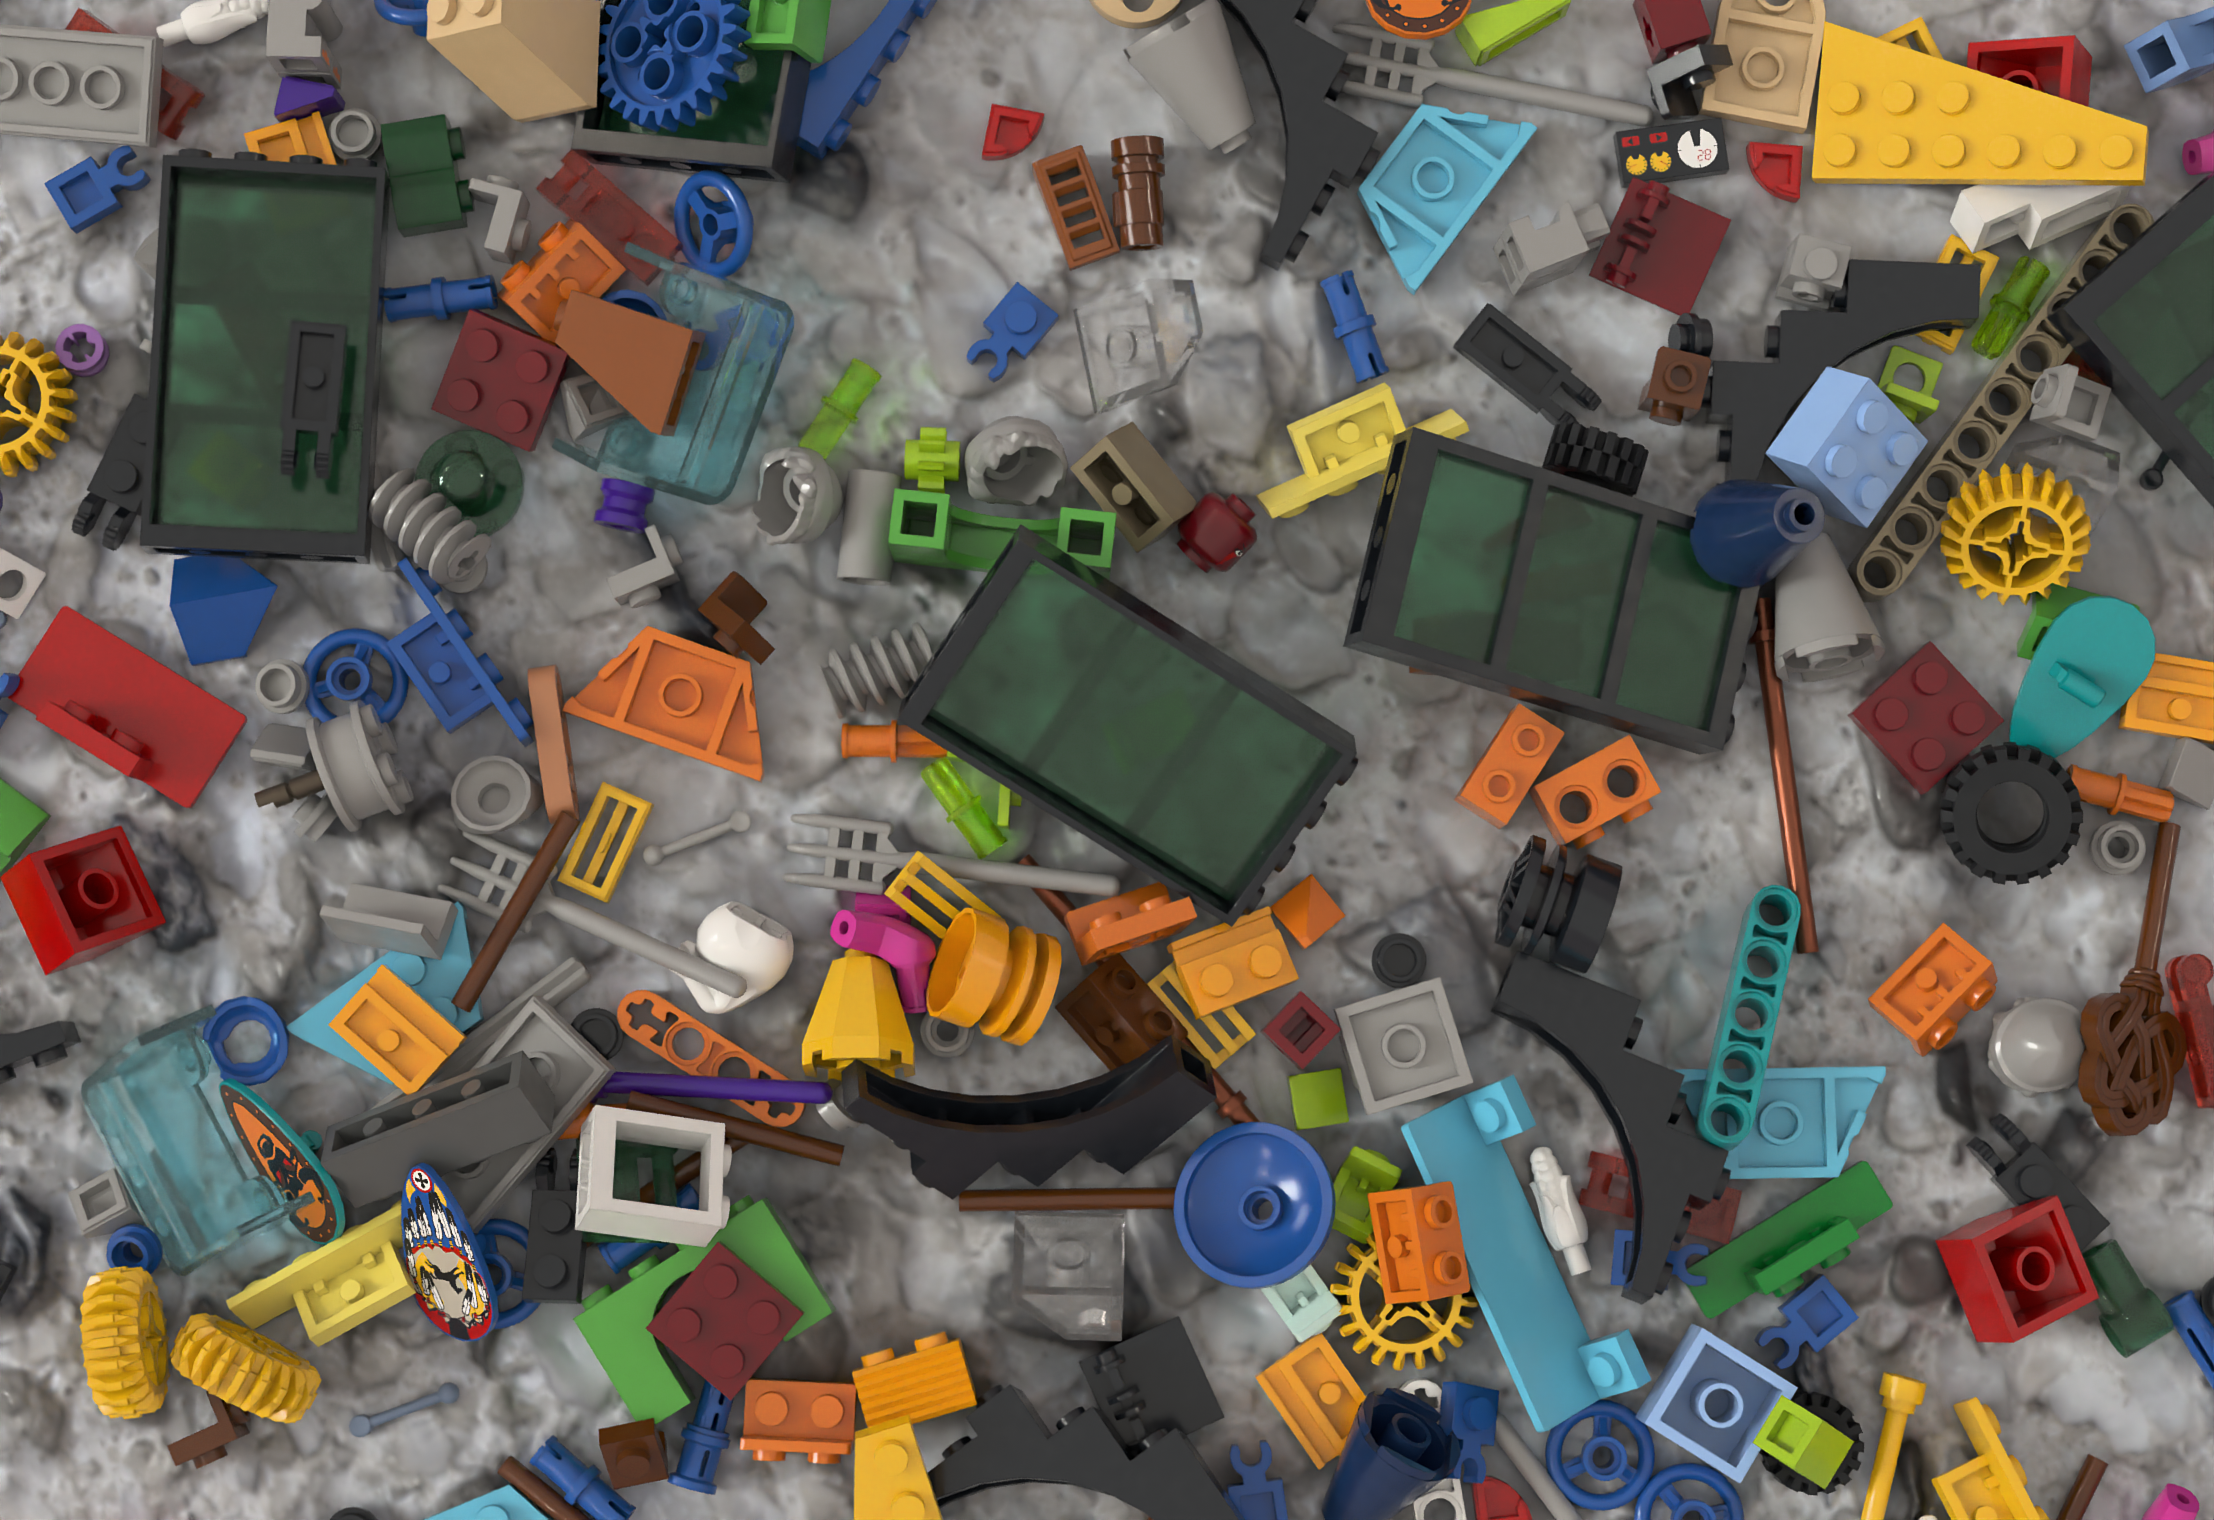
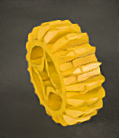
M10 332L5 342L0 335V366L12 364L9 370L3 368L0 373V397L2 396L10 401V405L21 411V414L17 415L8 409L5 412L0 410V440L14 427L23 426L29 428L18 439L0 445V467L3 473L10 478L17 477L20 462L27 470L31 472L38 471L36 455L39 453L49 460L55 459L56 452L50 446L54 438L62 443L70 441V436L60 429L62 422L70 424L77 421V415L64 408L65 405L72 404L78 400V395L75 391L63 388L73 379L71 373L65 368L57 369L60 364L59 356L53 351L44 353V344L32 338L25 344L24 337L18 332ZM33 374L39 383L41 391V406L38 414L33 412L28 404V396L33 387L29 381Z
M2004 462L2000 468V476L1994 478L1982 469L1978 476L1979 486L1963 481V485L1960 487L1961 498L1950 497L1947 503V512L1951 518L1942 521L1941 533L1943 535L1940 538L1941 552L1944 553V556H1947L1946 566L1950 574H1958L1959 583L1963 589L1976 585V592L1981 600L1992 592H1996L1998 601L2003 606L2008 601L2010 595H2019V599L2026 606L2032 592L2038 591L2040 595L2048 600L2051 594V583L2067 588L2070 581L2069 572H2081L2083 566L2082 555L2088 554L2091 546L2088 535L2089 531H2091L2090 517L2084 513L2086 511L2085 502L2080 494L2073 495L2072 485L2068 480L2065 479L2055 483V476L2050 468H2047L2036 477L2033 474V467L2028 462L2023 466L2020 473L2011 474L2010 467ZM2030 507L2046 513L2057 524L2048 523L2047 518L2035 516L2030 512ZM2021 521L2022 530L2019 528L2020 534L2013 536L2012 545L2009 547L2010 534L2017 533L2018 525ZM1975 545L1982 546L1983 551H1989L1997 554L2001 558V561L1993 559L1983 554L1975 547Z
M1374 1233L1372 1235L1369 1234L1365 1239L1369 1248L1364 1252L1358 1246L1349 1243L1345 1249L1351 1256L1357 1259L1353 1267H1350L1344 1262L1337 1261L1334 1266L1337 1272L1348 1276L1347 1284L1331 1283L1329 1290L1336 1295H1346V1302L1340 1303L1342 1308L1339 1311L1341 1312L1339 1316L1349 1314L1351 1320L1343 1323L1338 1328V1331L1343 1337L1349 1336L1357 1330L1361 1333L1352 1346L1356 1353H1362L1372 1343L1375 1345L1371 1354V1362L1379 1366L1384 1361L1387 1351L1393 1352L1391 1360L1393 1369L1401 1371L1405 1364V1354L1411 1353L1414 1366L1417 1369H1423L1426 1363L1423 1354L1424 1350L1430 1349L1435 1359L1441 1362L1446 1359L1444 1350L1438 1344L1441 1340L1446 1338L1450 1344L1457 1348L1462 1345V1339L1451 1330L1455 1323L1468 1329L1473 1327L1474 1321L1460 1314L1461 1306L1477 1307L1479 1302L1476 1297L1462 1294L1449 1296L1442 1317L1431 1308L1427 1301L1416 1302L1424 1309V1314H1421L1414 1307H1409L1403 1303L1395 1309L1392 1304L1385 1303ZM1365 1273L1377 1282L1383 1294L1382 1302L1375 1311L1376 1315L1369 1323L1366 1322L1362 1314L1359 1301L1360 1286ZM1406 1316L1416 1317L1430 1329L1426 1334L1411 1340H1393L1381 1336L1389 1325L1392 1327L1397 1320Z
M128 1266L109 1268V1270L91 1276L83 1292L84 1302L80 1307L82 1324L79 1326L82 1332V1344L80 1347L83 1349L84 1354L83 1367L87 1371V1385L92 1389V1398L103 1415H108L110 1419L123 1417V1419L142 1417V1414L154 1413L157 1409H160L168 1392L167 1381L170 1377L168 1365L171 1358L168 1350L170 1338L167 1335L166 1329L167 1319L164 1317L163 1301L159 1298L158 1286L154 1283L153 1277L148 1271H144L142 1267L128 1268Z
M207 1313L191 1315L185 1327L182 1326L173 1341L175 1345L169 1355L170 1361L182 1376L192 1380L194 1385L202 1387L209 1394L223 1399L226 1403L240 1407L244 1411L252 1412L261 1418L267 1417L275 1422L295 1423L301 1420L306 1409L311 1408L318 1394L316 1390L322 1380L317 1369L310 1365L308 1360L301 1358L297 1355V1352L289 1350L267 1336L247 1326L237 1324L230 1319L226 1320L217 1315H209Z

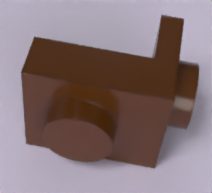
M1665 346L1660 347L1656 352L1651 378L1642 388L1637 409L1650 412L1649 419L1665 425L1680 426L1682 420L1690 422L1700 411L1711 359Z
M736 571L731 572L698 608V611L718 629L713 638L736 659L744 651L760 665L775 650L750 625L766 607L767 600Z
M206 1391L218 1423L167 1445L175 1466L193 1460L196 1469L227 1456L228 1453L224 1445L250 1433L246 1422L251 1420L250 1412L244 1411L231 1403H226L223 1399Z
M654 1418L599 1429V1446L614 1490L669 1479L667 1441L664 1432L657 1430Z

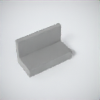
M351 883L343 908L322 905L319 915L341 941L441 960L458 909L450 901Z

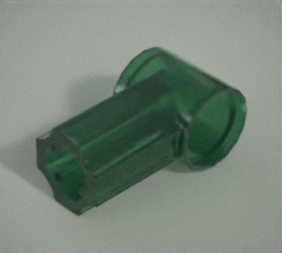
M2109 1239L2082 1253L2100 1297L2094 1300L2101 1312V1315L2098 1316L2099 1322L2111 1344L2124 1358H2128L2175 1330L2168 1311L2156 1294L2143 1286L2115 1239Z

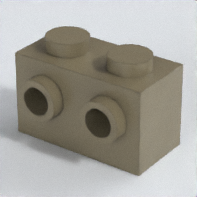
M1133 421L1106 435L1070 467L1103 511L1116 513V527L1137 553L1167 535L1184 517L1194 510L1197 504L1193 496Z

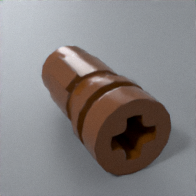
M1127 136L1111 141V160L1117 163V165L1112 167V178L1118 180V192L1112 194L1113 227L1120 229L1122 250L1148 251L1163 248L1162 227L1164 226V208L1160 178L1165 176V164L1159 163V161L1164 159V139L1158 136Z

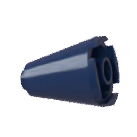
M1749 479L1729 480L1712 487L1698 501L1694 512L1697 511L1694 528L1690 529V543L1697 562L1714 580L1738 586L1737 588L1760 586L1775 578L1819 536L1824 527L1825 512L1819 498L1807 489Z
M1387 1388L1382 1395H1374L1375 1391L1369 1393L1358 1408L1322 1502L1321 1510L1324 1519L1390 1520L1447 1478L1455 1469L1461 1454L1459 1442L1453 1430L1447 1436L1437 1424L1438 1420L1442 1417L1438 1411L1416 1395L1397 1388Z

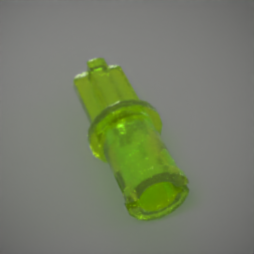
M2021 256L2001 292L1994 294L1989 300L1992 308L1971 344L1972 349L1982 357L1992 360L2001 356L2019 323L2026 322L2030 318L2029 307L2043 283L2050 276L2049 269L2040 261L2033 258L2030 262L2031 264L2027 267L2030 261L2029 257Z
M856 358L852 359L851 365L830 396H822L820 399L823 404L822 408L798 443V447L816 450L824 460L828 458L849 424H857L859 418L856 416L857 412L875 384L882 378L876 370Z
M940 757L923 769L921 772L922 779L949 815L945 818L946 822L953 821L976 853L978 859L985 858L1008 841L979 801L983 797L980 794L976 797L973 795L948 758Z

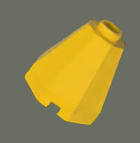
M855 949L846 950L843 958L832 960L802 1043V1067L805 1076L817 1078V1067L828 1069V1080L837 1079L842 1082L841 1071L855 1059L894 1078L895 1069L903 1068L905 1077L914 1076V1044L888 962L877 958V955Z

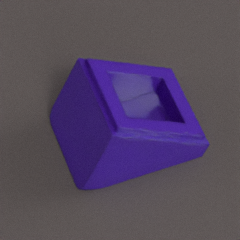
M286 76V78L282 77L274 117L279 123L294 118L296 120L312 116L311 113L317 111L320 112L321 117L343 111L346 102L333 85Z

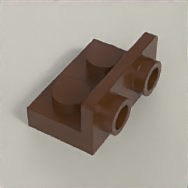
M1121 954L1111 956L1055 1006V1009L1110 1071L1140 1057L1170 1035H1173L1180 1041L1188 1036L1187 1029Z

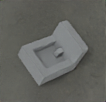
M488 175L486 181L471 178L468 189L477 201L496 206L484 249L492 260L513 265L516 252H524L530 238L532 224L530 220L526 219L530 203L523 191L518 190L519 184L510 179L496 175Z
M2071 364L2044 369L2043 374L2039 376L2032 389L2031 401L2034 406L2029 421L2085 442L2097 440L2111 388L2078 376L2079 368Z
M655 524L644 529L656 558L606 578L614 599L620 605L630 603L631 608L647 605L662 596L660 589L681 581L675 567L684 562L671 533L662 537Z

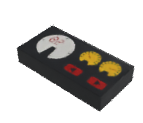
M1722 118L1618 131L1613 136L1621 188H1628L1633 177L1649 183L1650 180L1664 183L1727 174L1730 170Z

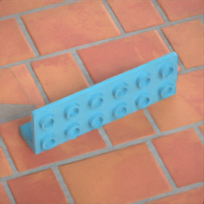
M1513 1074L1469 1091L1403 1124L1401 1130L1425 1184L1450 1181L1453 1184L1470 1285L1535 1430L1538 1433L1549 1431L1599 1399L1640 1388L1651 1381V1377L1629 1329L1590 1340L1500 1141L1522 1133L1536 1125Z

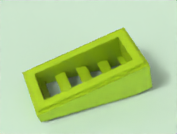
M1520 0L1466 15L1462 23L1456 27L1455 34L1473 64L1481 66L1565 17L1571 0Z

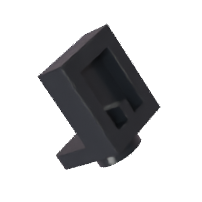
M1698 44L1646 69L1651 82L1650 93L1652 101L1664 120H1686L1699 114L1692 91L1713 84L1716 81L1715 73L1733 65L1727 45Z

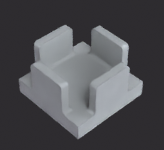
M1441 977L1333 1009L1338 1026L1341 1028L1339 1040L1354 1088L1359 1091L1366 1115L1473 1083Z

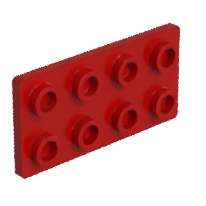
M63 606L18 674L20 676L18 688L8 697L13 702L36 715L35 719L126 776L143 781L185 808H192L247 723V717L68 606Z

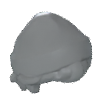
M1019 416L1000 418L986 426L969 443L964 454L969 494L972 498L989 504L1034 506L1039 496L1051 498L1057 488L1064 487L1066 483L1068 462L1064 448L1051 428L1039 420Z
M807 447L775 448L763 456L759 470L761 484L758 499L751 507L752 514L760 520L757 523V530L767 537V544L772 546L787 543H807L815 540L837 519L843 507L844 495L835 472L816 450Z
M2029 996L2017 998L2014 1008L1994 1014L1992 1018L1994 1029L1992 1030V1037L1989 1039V1049L1987 1051L1988 1067L2002 1083L2014 1090L2021 1091L2024 1096L2029 1098L2036 1097L2039 1093L2057 1091L2061 1088L2068 1089L2079 1077L2081 1057L2086 1048L2080 1033L2081 1012L2077 1008L2060 999Z

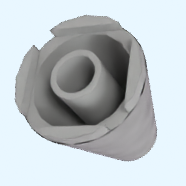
M1217 0L1204 1L1123 50L1131 65L1209 150L1220 146L1223 153L1226 154L1252 139L1247 129L1256 124L1222 7Z
M1821 532L1814 541L1775 577L1774 666L1777 677L1782 681L1790 682L1788 672L1801 673L1803 682L1838 678L1864 669L1862 658L1874 653L1877 662L1885 653L1883 640L1829 534Z

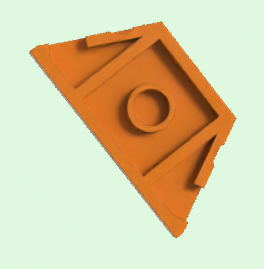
M646 626L628 643V647L617 658H612L597 673L598 676L575 698L572 696L565 703L562 710L569 715L762 783L764 778L752 664L749 661L740 658L736 659L732 655L653 627Z

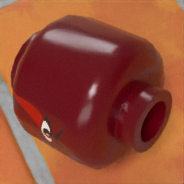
M1209 492L1197 502L1194 510L1178 523V532L1181 539L1177 542V545L1205 573H1208L1212 568L1220 572H1227L1257 541L1256 530L1250 524V521L1256 514L1235 493H1232L1225 499L1217 493Z

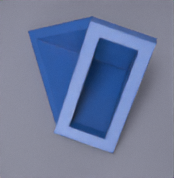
M190 556L174 559L169 606L191 665L199 666L247 657V650L278 585L240 558Z

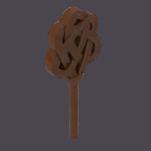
M2160 822L2158 825L2134 968L2128 971L2124 980L2119 984L2121 987L2120 993H2100L2090 998L2081 1013L2080 1033L2086 1048L2081 1057L2078 1088L2083 1101L2091 1106V1111L2098 1126L2108 1136L2138 1135L2148 1125H2158L2167 1117L2172 1101L2174 1075L2183 1067L2187 1053L2185 1031L2177 1017L2168 1011L2160 1010L2164 991L2160 981V974L2156 972L2181 830L2180 825L2171 822Z

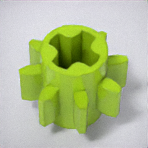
M920 427V440L906 439L904 458L905 480H918L919 491L945 494V481L959 482L961 441H947L945 427Z

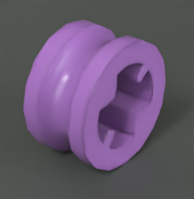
M74 324L65 328L58 336L55 344V351L59 356L60 363L73 375L79 377H92L100 373L107 365L110 356L109 346L105 338L92 326L85 324ZM81 338H86L87 342L95 348L92 357L87 354L84 355L87 359L85 362H78V359L70 352L73 344H76L78 347L80 346L78 340Z

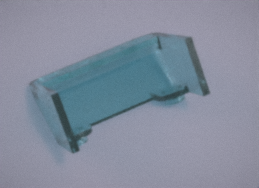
M627 241L625 253L665 270L659 289L660 302L665 311L685 320L683 326L706 333L675 435L672 437L652 433L634 416H625L617 419L609 426L599 450L556 437L552 448L596 472L702 504H718L731 494L737 482L794 329L793 312L787 303L768 294Z
M212 1004L136 1036L89 1076L81 1087L84 1107L147 1228L152 1230L159 1238L163 1259L169 1268L179 1276L189 1275L282 1225L315 1202L311 1192H307L288 1202L283 1188L264 1175H257L248 1179L199 1084L208 1076L211 1052L207 1043L197 1036L196 1031L217 1014Z

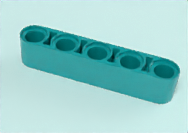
M1770 885L1762 888L1748 904L1743 914L1695 1121V1133L1698 1139L1728 1151L1737 1147L1749 1135L1754 1124L1801 916V905L1798 897L1790 889L1782 885ZM1772 905L1777 907L1783 915L1784 924L1772 926L1766 923L1761 918L1759 906ZM1760 956L1765 958L1771 965L1772 976L1762 978L1754 975L1748 967L1747 957ZM1740 1007L1754 1010L1760 1019V1029L1748 1030L1742 1027L1737 1022L1735 1010ZM1728 1059H1736L1742 1062L1749 1073L1748 1081L1737 1083L1730 1080L1724 1072L1723 1062ZM1720 1111L1730 1114L1737 1125L1736 1134L1724 1136L1718 1133L1711 1123L1712 1113Z

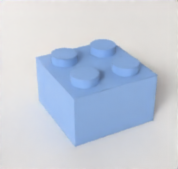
M1827 366L1765 454L1797 487L1807 489L1819 498L1825 515L1868 528L1928 443V440L1870 378Z
M1691 1323L1637 1412L1636 1419L1731 1479L1741 1483L1761 1450L1752 1442L1781 1395L1791 1400L1798 1387L1704 1328Z

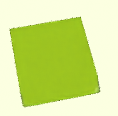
M1341 1068L1286 1076L1296 1131L1349 1122Z

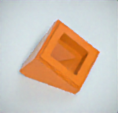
M1312 874L1270 907L1272 913L1302 950H1305L1345 917V914Z

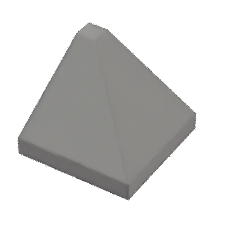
M588 373L563 380L560 383L569 434L573 442L625 419L631 414Z
M117 1166L68 1192L82 1236L86 1239L112 1234L128 1224H147L141 1207Z

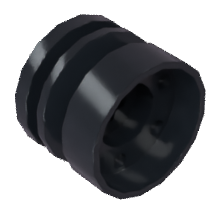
M1532 835L1525 845L1523 852L1513 862L1505 880L1497 906V928L1494 943L1507 948L1510 947L1520 926L1525 927L1521 941V952L1528 955L1531 954L1543 934L1551 937L1549 962L1584 974L1590 968L1608 927L1620 887L1622 866L1587 854L1580 861L1573 875L1566 873L1567 846L1556 845L1547 865H1543L1546 839Z

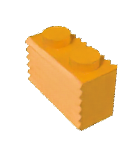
M942 1331L914 1340L915 1351L895 1356L893 1347H889L861 1356L863 1366L855 1368L852 1371V1376L867 1427L909 1415L911 1423L915 1424L977 1405L978 1398L960 1337L948 1340L946 1331Z

